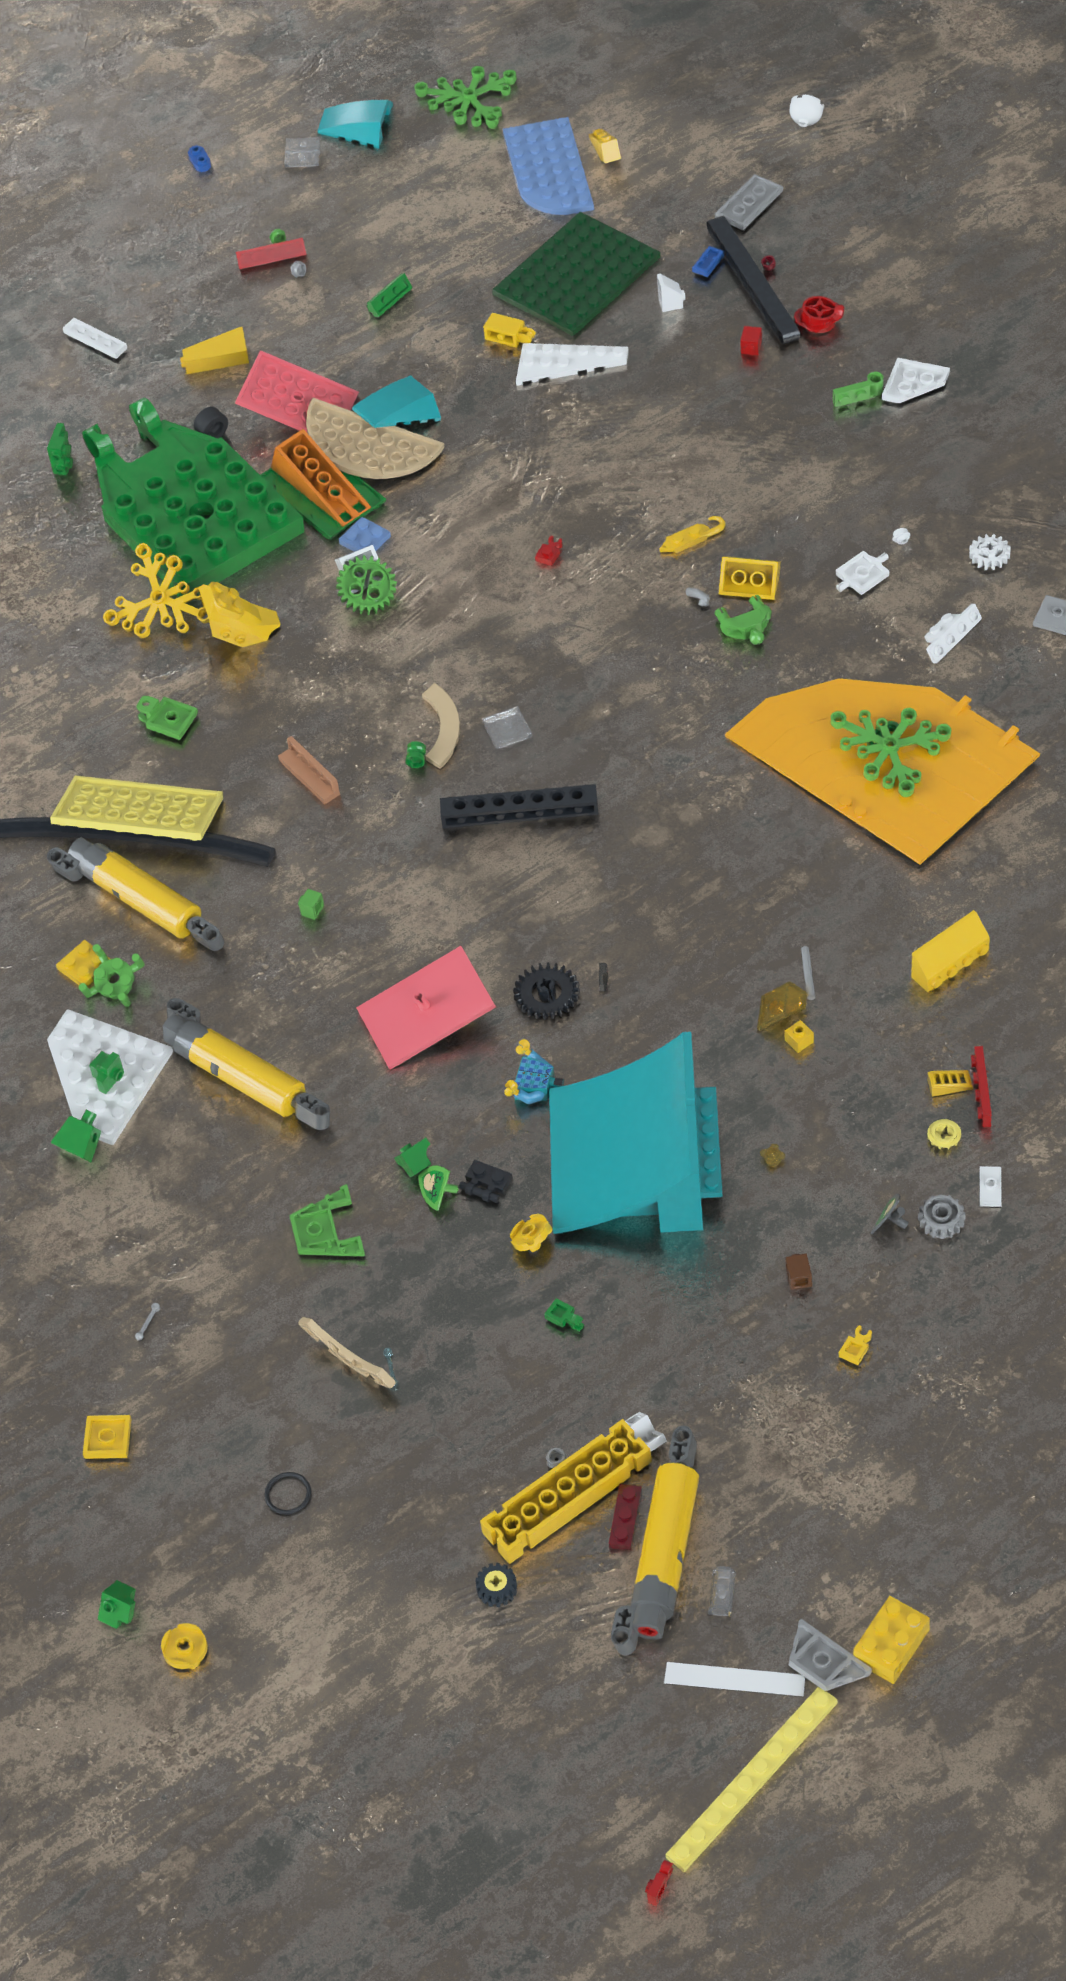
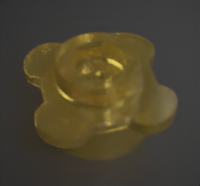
M771 1144L769 1148L760 1151V1156L764 1157L766 1164L769 1166H776L781 1160L785 1159V1153L779 1150L777 1144Z

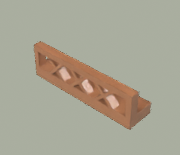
M292 736L287 738L289 749L278 755L279 761L324 805L339 796L340 791L337 779Z

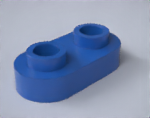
M195 145L188 150L189 159L196 171L205 172L211 168L210 158L203 147Z

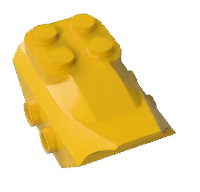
M211 582L209 585L199 586L202 605L206 609L212 636L240 647H246L268 641L269 635L281 625L276 611L252 604L240 598L238 591L234 588L226 587L219 582Z

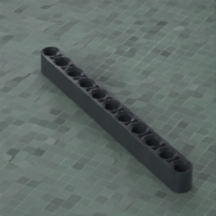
M724 216L708 220L706 225L709 234L718 248L724 251V257L781 344L800 339L797 325Z

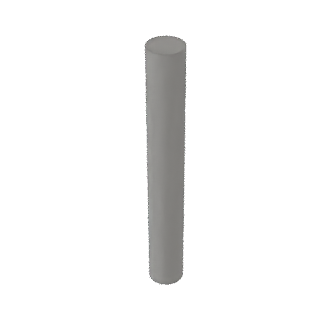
M804 946L801 948L807 999L814 1000L815 991L809 947Z

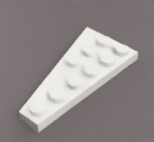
M523 343L516 386L523 385V382L532 380V383L539 382V379L546 377L554 379L578 374V371L582 370L590 372L594 371V368L602 366L604 368L626 365L628 347Z

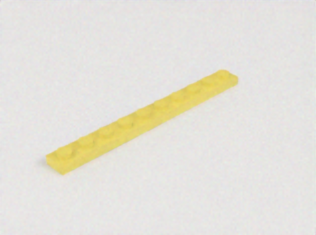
M817 1687L666 1853V1858L681 1871L685 1872L837 1705V1699L827 1691L825 1692L820 1687Z

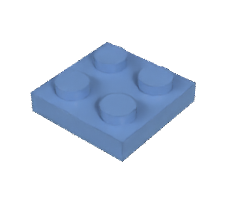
M361 517L339 538V544L352 551L373 545L375 551H377L391 537V534L385 528Z

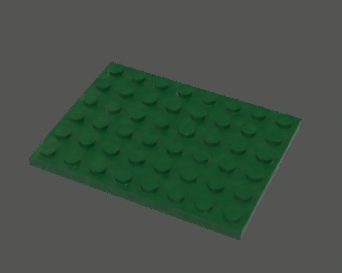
M579 212L492 289V294L557 329L574 336L661 257V252Z

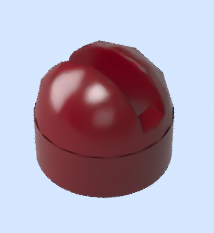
M767 255L762 258L761 264L764 270L772 271L776 266V261L773 256Z

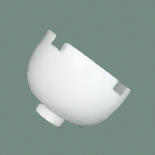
M802 95V98L794 96L790 104L791 118L801 127L814 125L821 119L824 104L821 105V100L814 96Z

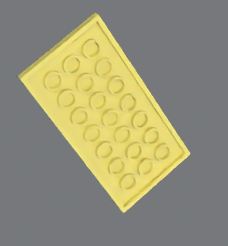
M75 775L50 817L51 824L184 838L194 841L202 840L223 800V792Z

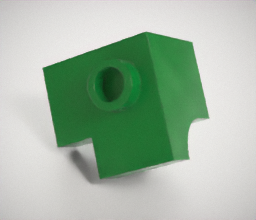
M101 1051L89 1065L92 1076L96 1078L99 1091L107 1094L113 1085L121 1080L124 1074L120 1056L115 1052L107 1054Z
M427 1138L422 1139L413 1146L410 1143L400 1149L401 1154L394 1158L410 1178L431 1165L426 1154L427 1148L430 1145Z
M118 1580L112 1583L102 1592L97 1620L115 1629L121 1626L122 1622L129 1624L133 1620L136 1589Z

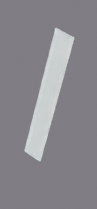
M667 1662L664 1683L804 1696L805 1677L801 1674Z

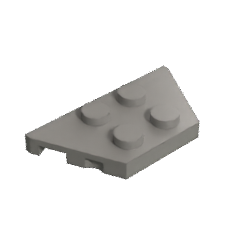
M799 1620L793 1649L789 1658L790 1667L825 1692L870 1676L872 1672L871 1667L804 1620Z

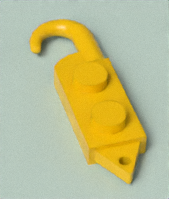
M711 516L708 518L709 521L716 520L719 522V525L710 529L704 524L697 523L667 536L666 541L660 547V552H674L676 554L706 541L707 538L724 530L725 521L719 516Z

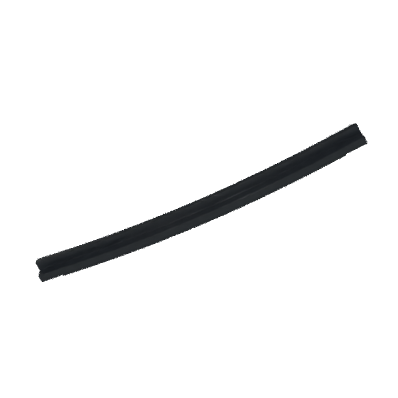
M50 817L0 819V838L82 837L132 841L207 852L253 862L266 867L269 866L276 853L275 848L211 832H205L202 840L194 841L167 836L97 830L95 828H79L68 825L61 826L59 824H51Z

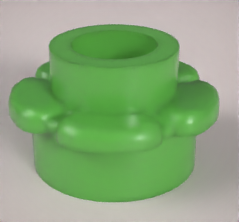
M281 229L272 231L270 234L271 243L285 242V232L281 231Z

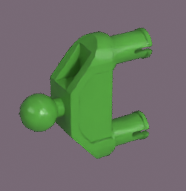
M759 595L750 598L749 603L754 610L730 618L724 607H721L722 612L719 608L715 611V616L721 623L720 629L725 635L743 640L749 638L750 642L755 645L763 642L764 634L762 632L769 623L772 611L770 607L764 605Z

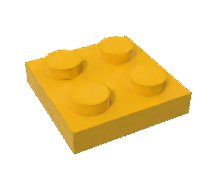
M83 940L56 964V967L78 985L85 983L88 987L94 982L93 974L95 969L102 963L93 951V945Z
M87 1416L83 1446L84 1459L128 1458L131 1416Z

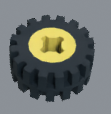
M490 1563L488 1568L484 1566L482 1572H478L476 1590L478 1597L482 1599L485 1605L488 1603L490 1607H493L494 1604H496V1607H501L500 1604L503 1603L505 1606L508 1604V1600L511 1602L514 1599L513 1595L516 1596L517 1580L511 1568L508 1569V1566L505 1564L501 1566L500 1563H496V1566H493V1563Z

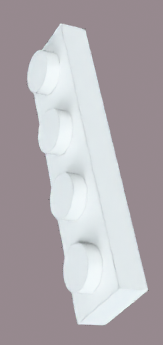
M73 318L63 327L65 334L115 359L127 349L125 342L76 318Z

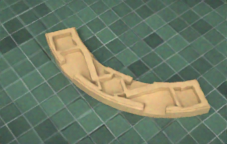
M434 683L422 694V698L438 713L440 733L435 745L425 757L428 762L441 769L454 753L453 750L459 741L460 722L453 700L447 692Z
M302 1317L299 1320V1325L317 1342L320 1339L329 1348L328 1351L361 1375L366 1378L371 1375L376 1383L388 1388H392L396 1384V1381L383 1368L375 1366L349 1351L311 1318Z

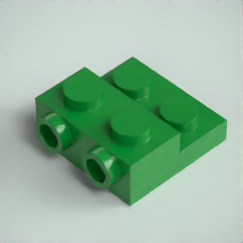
M64 423L56 424L47 446L53 474L67 475L69 469L73 466V458L70 456L71 444L68 442V432L65 430Z

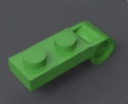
M871 372L867 376V381L833 389L834 406L839 407L881 395L884 383L883 374Z

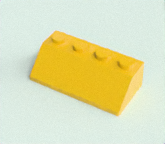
M971 911L912 953L911 978L927 992L933 988H938L943 981L955 976L963 967L969 966L973 960L988 952L990 937L977 912Z

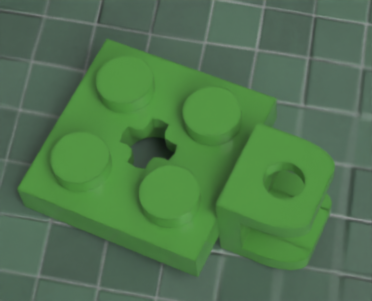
M142 696L136 705L137 710L140 711L138 718L146 723L147 729L181 740L198 714L197 708L167 697H163L159 703V699ZM173 716H175V719H174V720H169V719H168V718H172Z

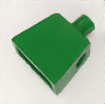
M86 1109L81 1120L69 1116L51 1143L91 1163L101 1135V1130L92 1126L97 1114Z

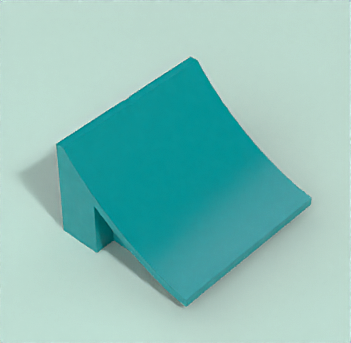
M682 1032L675 1039L651 1054L612 1072L578 1083L549 1089L553 1234L590 1227L619 1217L659 1215L660 1233L703 1230L701 1198L723 1197L716 1087L695 1088L691 1032Z

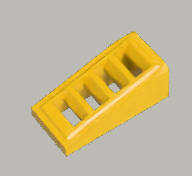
M968 1070L927 1072V1081L932 1097L973 1089ZM964 1077L966 1083H961L960 1078Z

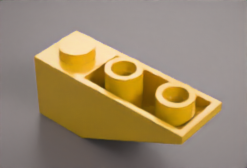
M603 129L593 130V133L588 134L602 162L608 163L621 159L618 142L615 137Z

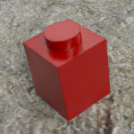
M744 326L740 340L741 354L759 355L762 343V327Z

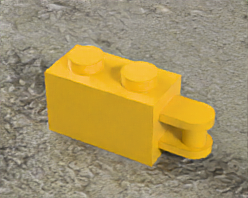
M492 313L483 326L485 340L516 348L519 343H531V338H534L536 335L533 329L525 327L523 320Z

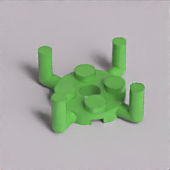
M95 944L92 949L102 963L95 969L93 974L95 985L88 988L85 983H81L79 990L87 998L99 992L104 997L119 999L125 1007H129L131 1001L127 994L131 991V986L135 980L134 972L145 966L144 961L138 954L132 955L134 964L130 966L120 958L109 960L100 945ZM119 975V980L116 983H110L111 976Z

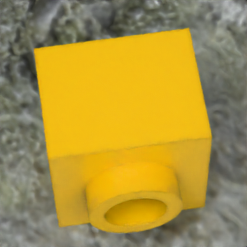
M800 1020L785 1030V1041L799 1053L814 1043V1032Z

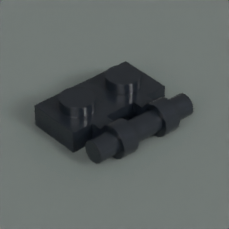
M474 1159L465 1175V1179L469 1183L461 1181L458 1188L465 1191V1194L471 1196L474 1194L482 1197L484 1201L497 1203L500 1195L495 1194V1192L504 1194L513 1177L512 1173Z

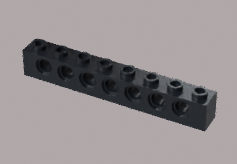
M596 784L440 798L443 829L599 815Z

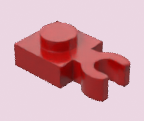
M550 536L548 545L542 544L535 555V561L553 566L560 555V548L563 546L562 539L560 538L558 542H554V536Z
M664 1860L654 1880H649L645 1889L649 1904L657 1907L667 1887V1881L674 1870L672 1868L673 1863Z

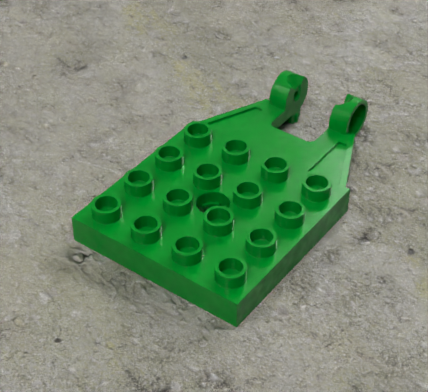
M142 397L130 404L129 411L134 423L138 427L140 438L144 440L149 438L157 448L133 462H125L115 452L109 435L101 434L98 424H94L82 432L83 440L95 458L104 502L101 508L105 522L134 552L139 544H147L152 549L150 557L152 564L157 553H163L167 559L172 555H176L182 560V569L175 573L169 588L184 581L190 586L188 592L190 593L199 586L209 585L211 582H220L305 532L303 516L222 437L218 439L167 420L160 421L156 409L146 397ZM200 515H211V516H210L208 519H205L204 517H202V516H200ZM166 563L161 565L157 572V575L162 580H164L169 569ZM178 593V594H176V595H177L178 597H181V596H183V595H185V594Z

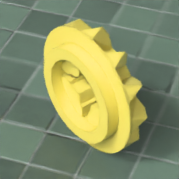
M940 1119L929 1126L927 1131L928 1140H930L932 1146L936 1145L939 1149L943 1147L949 1150L951 1146H957L958 1141L961 1140V1129L954 1121ZM947 1130V1136L942 1139L941 1135Z

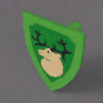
M438 1165L430 1166L418 1175L422 1196L426 1203L436 1211H439L444 1192H458L457 1185L447 1184L450 1170Z

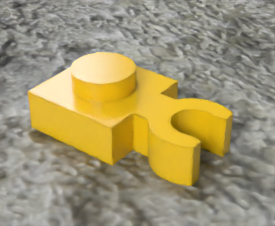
M860 1325L855 1329V1338L848 1336L839 1351L840 1358L858 1366L868 1350L867 1343L872 1338L871 1330L866 1335L860 1334L862 1331V1326Z

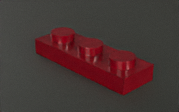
M619 1485L609 1538V1548L632 1550L642 1486Z

